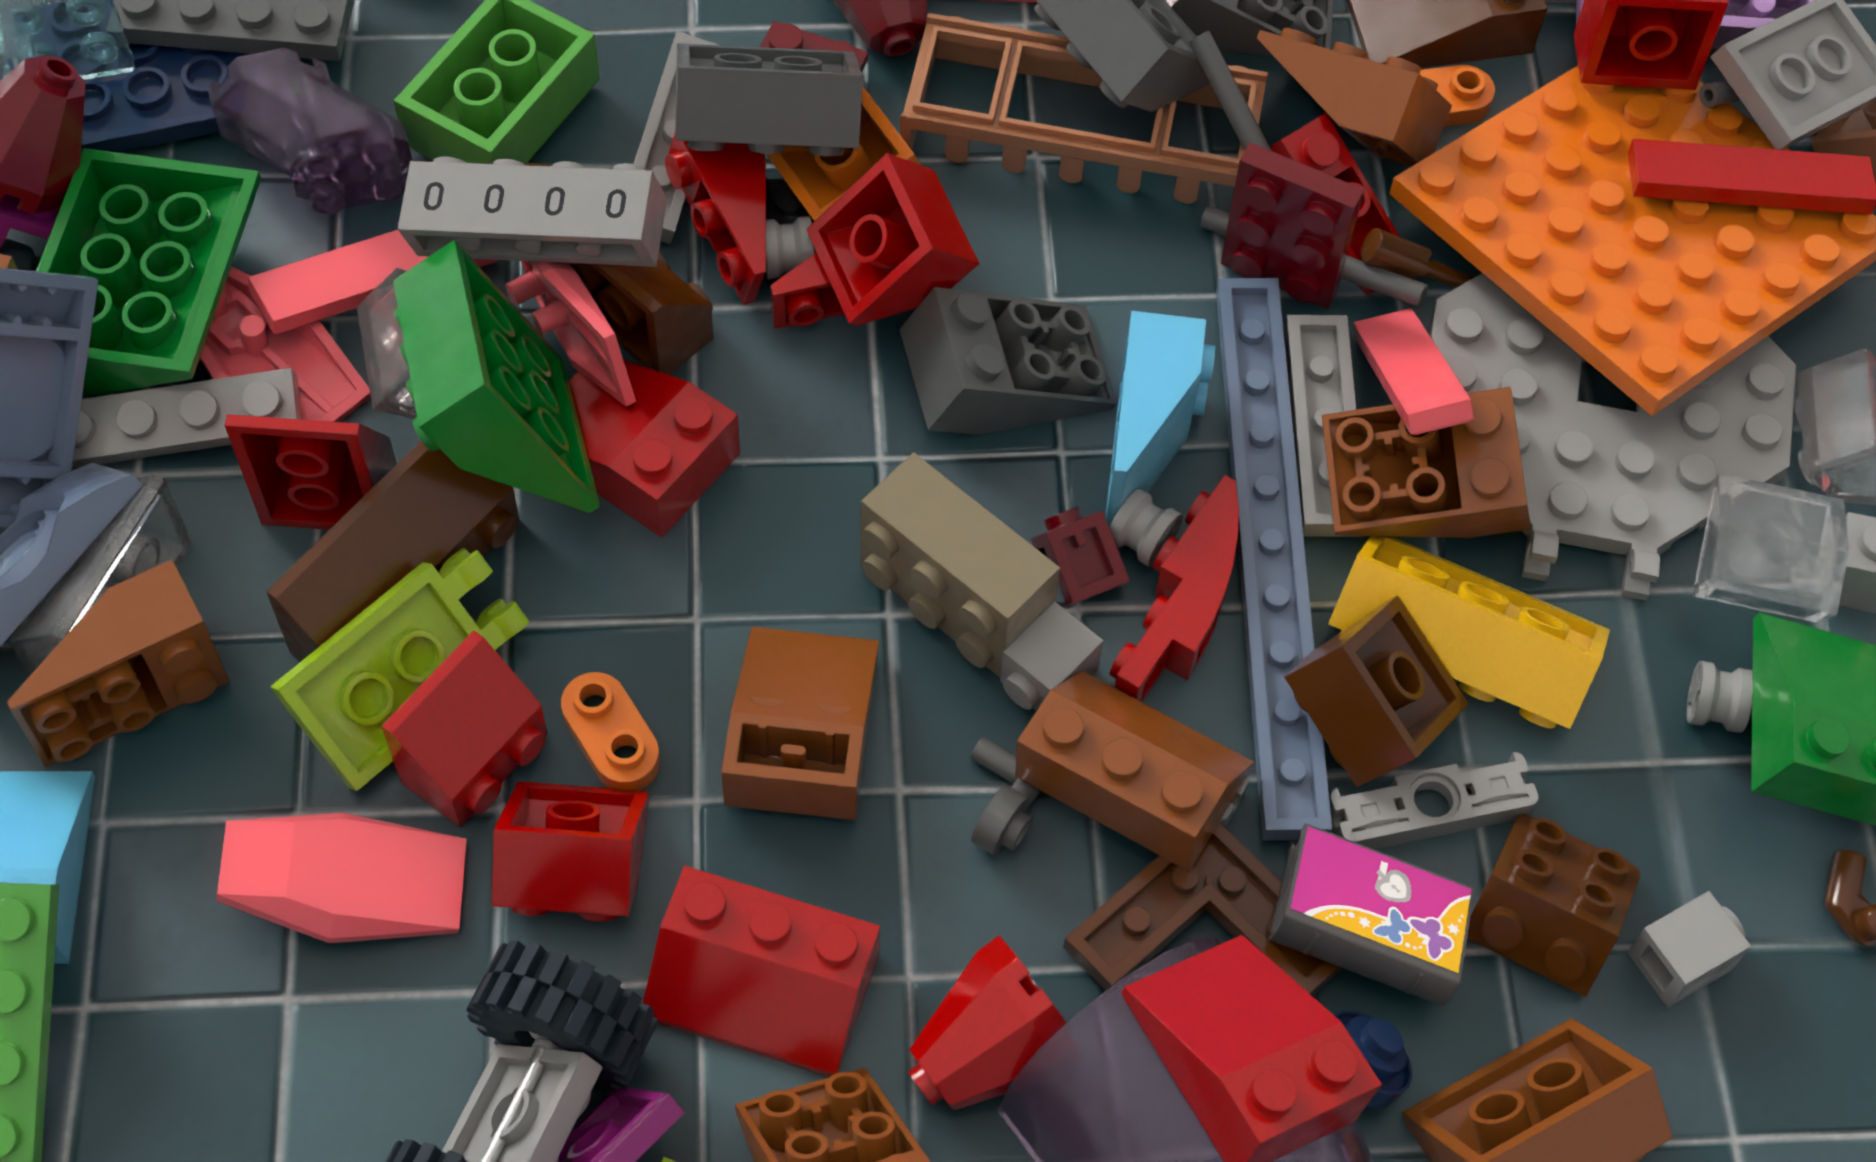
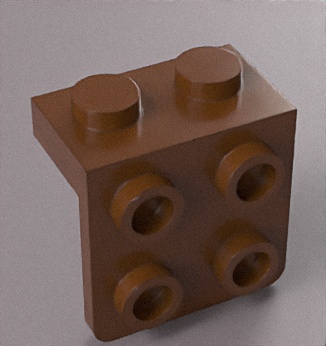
M1520 814L1512 826L1494 869L1471 913L1467 939L1586 997L1619 937L1641 875L1640 871L1618 852L1604 847L1597 848L1566 833L1559 824L1549 819Z

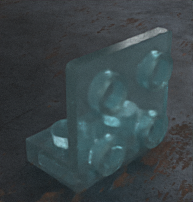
M10 0L0 2V81L24 59L39 56H57L68 61L84 80L134 71V58L114 0Z

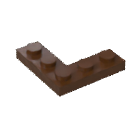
M1220 822L1190 871L1159 855L1066 936L1063 948L1111 995L1207 910L1234 938L1240 935L1245 936L1311 996H1314L1343 969L1269 940L1281 881Z

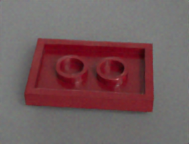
M1250 142L1239 161L1220 264L1232 268L1234 272L1244 278H1278L1279 289L1286 291L1292 298L1305 303L1312 302L1329 309L1339 289L1364 189Z

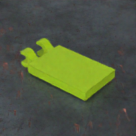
M462 548L443 564L439 573L432 564L422 562L270 686V689L349 789L357 792L393 761L382 725L473 630L483 636L496 651L498 647L519 633L530 622L515 601L507 605L503 599H497L483 610L476 623L460 603L459 599L483 582L493 572L479 551L475 550L469 554L467 549Z

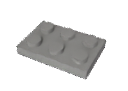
M1814 0L1724 44L1711 56V59L1723 74L1727 83L1735 91L1759 125L1761 131L1777 150H1784L1876 101V44L1844 0Z

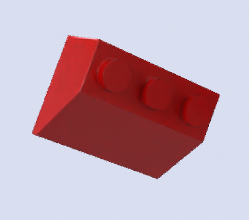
M684 865L659 929L642 1004L651 1006L655 1012L653 1017L658 1018V1024L830 1077L840 1071L879 959L880 925Z

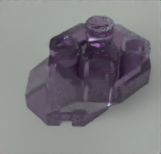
M279 48L236 57L227 67L229 77L220 86L218 79H216L208 87L211 106L221 136L290 176L297 197L311 201L314 211L325 215L334 214L343 209L379 201H393L404 194L405 180L407 179L410 161H412L404 124L331 82L326 63L312 58L313 67L300 62L298 52L287 48Z

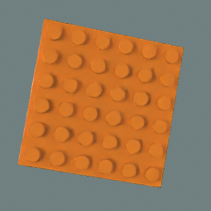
M1577 65L1395 176L1389 194L1641 408L1653 416L1876 261V216L1873 213L1870 215L1633 197L1628 161V151L1633 139L1764 149L1775 148L1761 131L1760 127L1730 103L1713 107L1704 106L1700 101L1699 91L1705 84L1700 80L1696 90L1587 84L1580 82Z

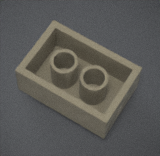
M914 452L861 500L860 565L867 578L878 588L884 591L891 589L908 603L913 615L923 625L930 629L938 627L956 642L960 653L971 664L978 668L986 666L1000 677L1003 651L1054 601L1056 602L1060 567Z

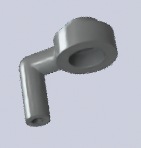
M983 736L974 747L970 759L1013 784L1011 787L1004 785L995 793L980 816L971 838L972 843L997 856L1005 847L1015 851L1022 843L1034 819L1033 816L1026 813L1027 808L1041 790L1015 777L1016 755Z

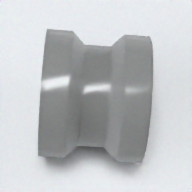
M810 216L798 217L793 224L780 225L775 219L766 220L767 280L780 279L785 272L791 271L814 254V246L806 230L811 225Z
M1139 488L1122 504L1109 528L1117 548L1129 547L1136 552L1138 561L1150 568L1154 565L1155 559L1170 536L1175 537L1178 533L1183 515L1173 508H1159L1153 504L1152 496Z
M1699 661L1694 669L1688 691L1686 708L1688 724L1703 726L1711 721L1722 723L1727 731L1742 733L1747 726L1752 709V670L1738 668L1730 673L1719 671L1712 662Z

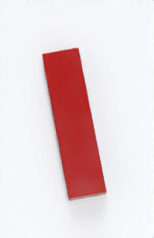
M1633 139L1628 151L1633 197L1872 215L1876 207V184L1869 156Z

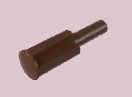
M1374 228L1368 233L1361 248V259L1364 262L1413 280H1417L1420 275L1457 288L1473 279L1469 274L1429 259L1432 254L1430 249L1379 228Z

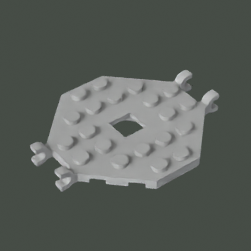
M1483 273L1436 299L1432 311L1429 336L1466 393L1511 387L1531 523V530L1522 531L1527 536L1521 575L1523 578L1546 582L1549 577L1550 563L1555 564L1558 557L1559 543L1625 555L1626 561L1621 596L1646 601L1650 592V582L1656 583L1659 577L1660 554L1670 549L1673 542L1692 530L1697 529L1699 531L1735 509L1739 501L1760 488L1765 490L1783 479L1790 467L1796 364L1769 336L1664 409L1651 416L1638 404L1636 412L1578 401L1581 364L1586 362V360Z

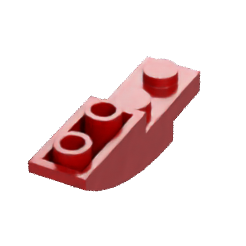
M1223 476L1212 494L1203 490L1197 496L1186 516L1185 523L1189 526L1182 537L1177 539L1170 536L1162 546L1153 565V569L1159 572L1155 592L1157 599L1148 611L1142 628L1147 631L1137 646L1130 642L1124 645L1110 669L1109 675L1116 679L1114 688L1142 703L1165 669L1187 681L1189 680L1204 655L1217 626L1233 568L1238 539L1239 506L1236 480L1229 476Z

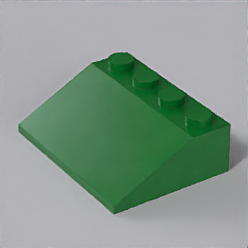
M83 148L80 167L73 174L36 270L38 272L87 276L98 279L82 396L89 397L193 379L261 181L259 171Z
M455 240L394 279L393 283L398 306L394 309V316L402 329L404 342L400 344V351L408 364L410 379L406 381V387L414 401L417 415L412 422L417 435L424 445L432 452H437L441 449L459 469L587 513H591L599 508L600 503L565 362L562 357Z
M1759 612L1753 617L1751 792L1876 826V645Z

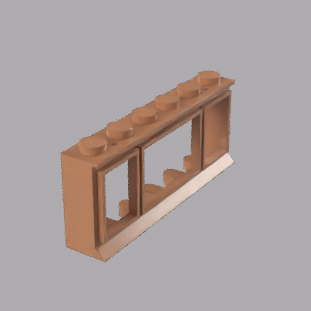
M927 14V22L903 113L900 115V135L911 150L913 149L918 130L946 135L945 156L948 160L955 163H962L967 160L971 140L1002 145V167L1011 173H1020L1025 169L1028 150L1061 156L1059 176L1068 183H1078L1081 181L1085 160L1119 166L1116 186L1124 193H1135L1139 190L1143 171L1177 177L1174 197L1177 201L1185 204H1190L1197 200L1200 181L1235 187L1239 161L1245 152L1241 143L1238 158L1168 146L1177 101L1223 109L1210 84L1157 109L1151 143L1007 118L1018 73L1099 87L1103 79L1094 69L1083 66L1069 53L1066 46L1070 40L1066 36L1024 30L1015 26H1001L972 21L958 16ZM936 58L999 69L989 114L924 103ZM1228 65L1259 125L1268 72L1248 69L1238 65Z

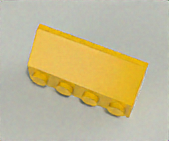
M1371 536L1356 556L1329 620V625L1340 629L1342 632L1386 601L1398 595L1451 677L1460 681L1459 688L1462 691L1482 701L1494 702L1497 697L1520 707L1519 714L1536 725L1545 728H1555L1556 724L1571 729L1602 661L1610 629L1395 537Z

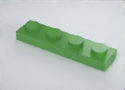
M0 882V1162L42 1161L59 884Z

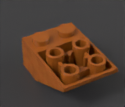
M1283 28L1281 35L1259 30L1257 39L1343 130L1372 154L1413 166L1435 152L1452 105L1437 91L1438 84L1435 81L1420 75V66L1393 56H1388L1385 64L1368 60V53L1366 51L1342 42H1335L1333 49L1314 45L1315 38L1290 28Z
M1511 387L1467 393L1471 399L1473 420L1418 435L1409 433L1393 404L1321 415L1335 534L1348 536L1473 538L1531 530Z
M171 559L109 587L10 697L7 704L46 768L59 761L75 760L86 754L93 745L116 734L137 731L148 725L155 716L183 703L199 702L210 696L217 687L230 681L205 623Z
M751 627L731 709L721 776L724 806L856 820L879 640Z
M866 1068L836 1073L826 1079L787 1090L772 1091L762 1097L735 1104V1112L754 1162H931Z

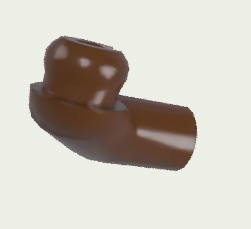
M1838 850L1834 852L1824 899L1825 908L1851 941L1865 946L1875 945L1876 904H1870L1862 895L1867 858L1856 851Z

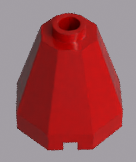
M1000 935L976 952L909 1049L918 1064L910 1069L908 1073L932 1106L944 1098L952 1110L955 1111L1064 1075L1088 1057L1082 1044L1042 988L1039 989L1029 976L1030 972Z

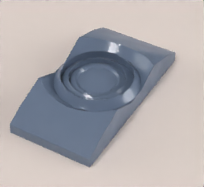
M0 268V527H9L14 523L22 498L59 476L72 471L98 279Z
M90 463L59 476L20 500L14 523L0 535V647L143 486L132 474L96 463Z

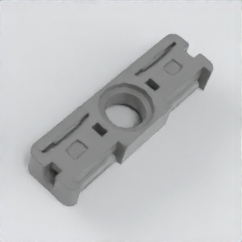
M1513 752L1508 763L1464 772L1459 771L1457 764L1398 775L1394 776L1390 787L1342 797L1338 788L1332 791L1329 801L1333 834L1371 849H1379L1514 821L1520 814L1530 815L1539 797L1534 783L1525 784V776L1529 768L1524 756L1518 752ZM1432 789L1437 791L1448 801L1449 812L1441 817L1425 815L1417 808L1414 795L1422 790Z

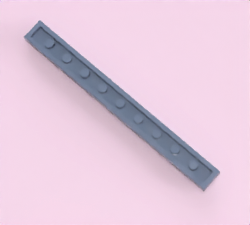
M1219 278L1216 299L1232 479L1236 480L1239 506L1237 547L1262 841L1299 840L1301 829L1305 823L1331 833L1332 821L1323 736L1308 713L1298 705L1293 690L1284 678L1315 648L1278 278Z

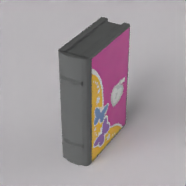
M1305 823L1301 829L1297 845L1292 844L1288 850L1269 940L1399 989L1409 995L1412 994L1443 1006L1450 1000L1461 980L1475 888Z

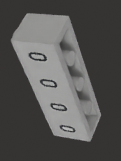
M443 156L435 158L433 162L410 161L398 231L417 256L429 257L455 240L472 259L657 267L667 197L653 171L634 164H617L613 169L586 168L581 164L570 161L556 162L553 166H528L512 159H498L493 164L466 163L454 157Z

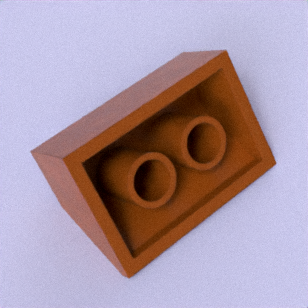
M1080 671L1050 690L1018 738L1016 744L1015 777L1190 871L1253 769L1254 761L1090 674Z
M1573 1018L1568 1019L1402 1112L1406 1126L1430 1162H1638L1648 1152L1673 1139L1654 1069Z

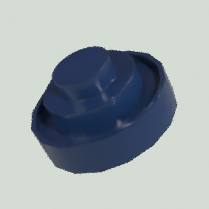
M1357 1011L1337 1012L1334 1016L1342 1022L1382 1083V1086L1367 1104V1107H1388L1410 1087L1413 1076L1410 1059L1406 1054L1401 1034L1391 1023L1384 1019L1373 1018Z

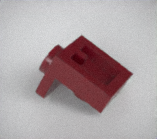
M1079 506L1044 519L1043 521L1048 532L1030 538L1036 549L1044 547L1047 557L1060 567L1058 585L1067 606L1130 581L1103 511L1083 517Z

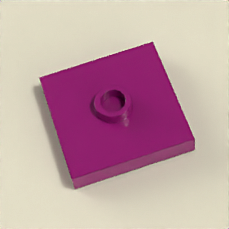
M631 1087L611 1091L571 1130L558 1156V1162H636L685 1112L668 1093Z

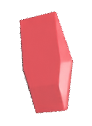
M521 261L526 274L505 284L508 295L513 303L517 306L534 297L540 309L532 312L531 318L538 332L544 335L553 330L570 363L576 370L627 407L635 403L636 399L616 335L572 265L560 262Z
M231 266L199 359L211 379L292 368L298 378L302 420L341 422L373 397L371 389L320 320L274 335L249 292L248 277L250 275Z
M347 813L228 820L225 826L216 901L326 943L458 934L467 839Z

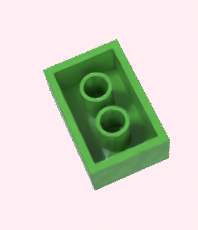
M485 0L394 99L403 144L431 160L446 156L463 160L466 163L491 164L498 159H512L528 163L600 80L595 34L530 0Z

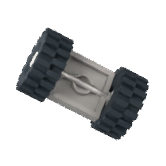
M510 941L508 945L502 943L466 1009L469 1012L467 1017L470 1022L478 1024L476 1029L484 1036L495 1038L494 1044L497 1046L442 1151L436 1145L423 1142L421 1146L414 1140L405 1139L404 1142L398 1140L395 1142L385 1162H558V1156L577 1118L585 1111L589 1104L592 1088L600 1092H606L607 1089L611 1091H618L620 1088L626 1089L658 1024V1018L653 1017L655 1014L651 1006L642 1004L643 998L635 991L624 990L620 987L621 981L610 974L606 976L594 971L596 966L583 960L580 963L569 959L567 953L554 948L552 952H547L537 943L528 942L527 946L523 945L520 941Z

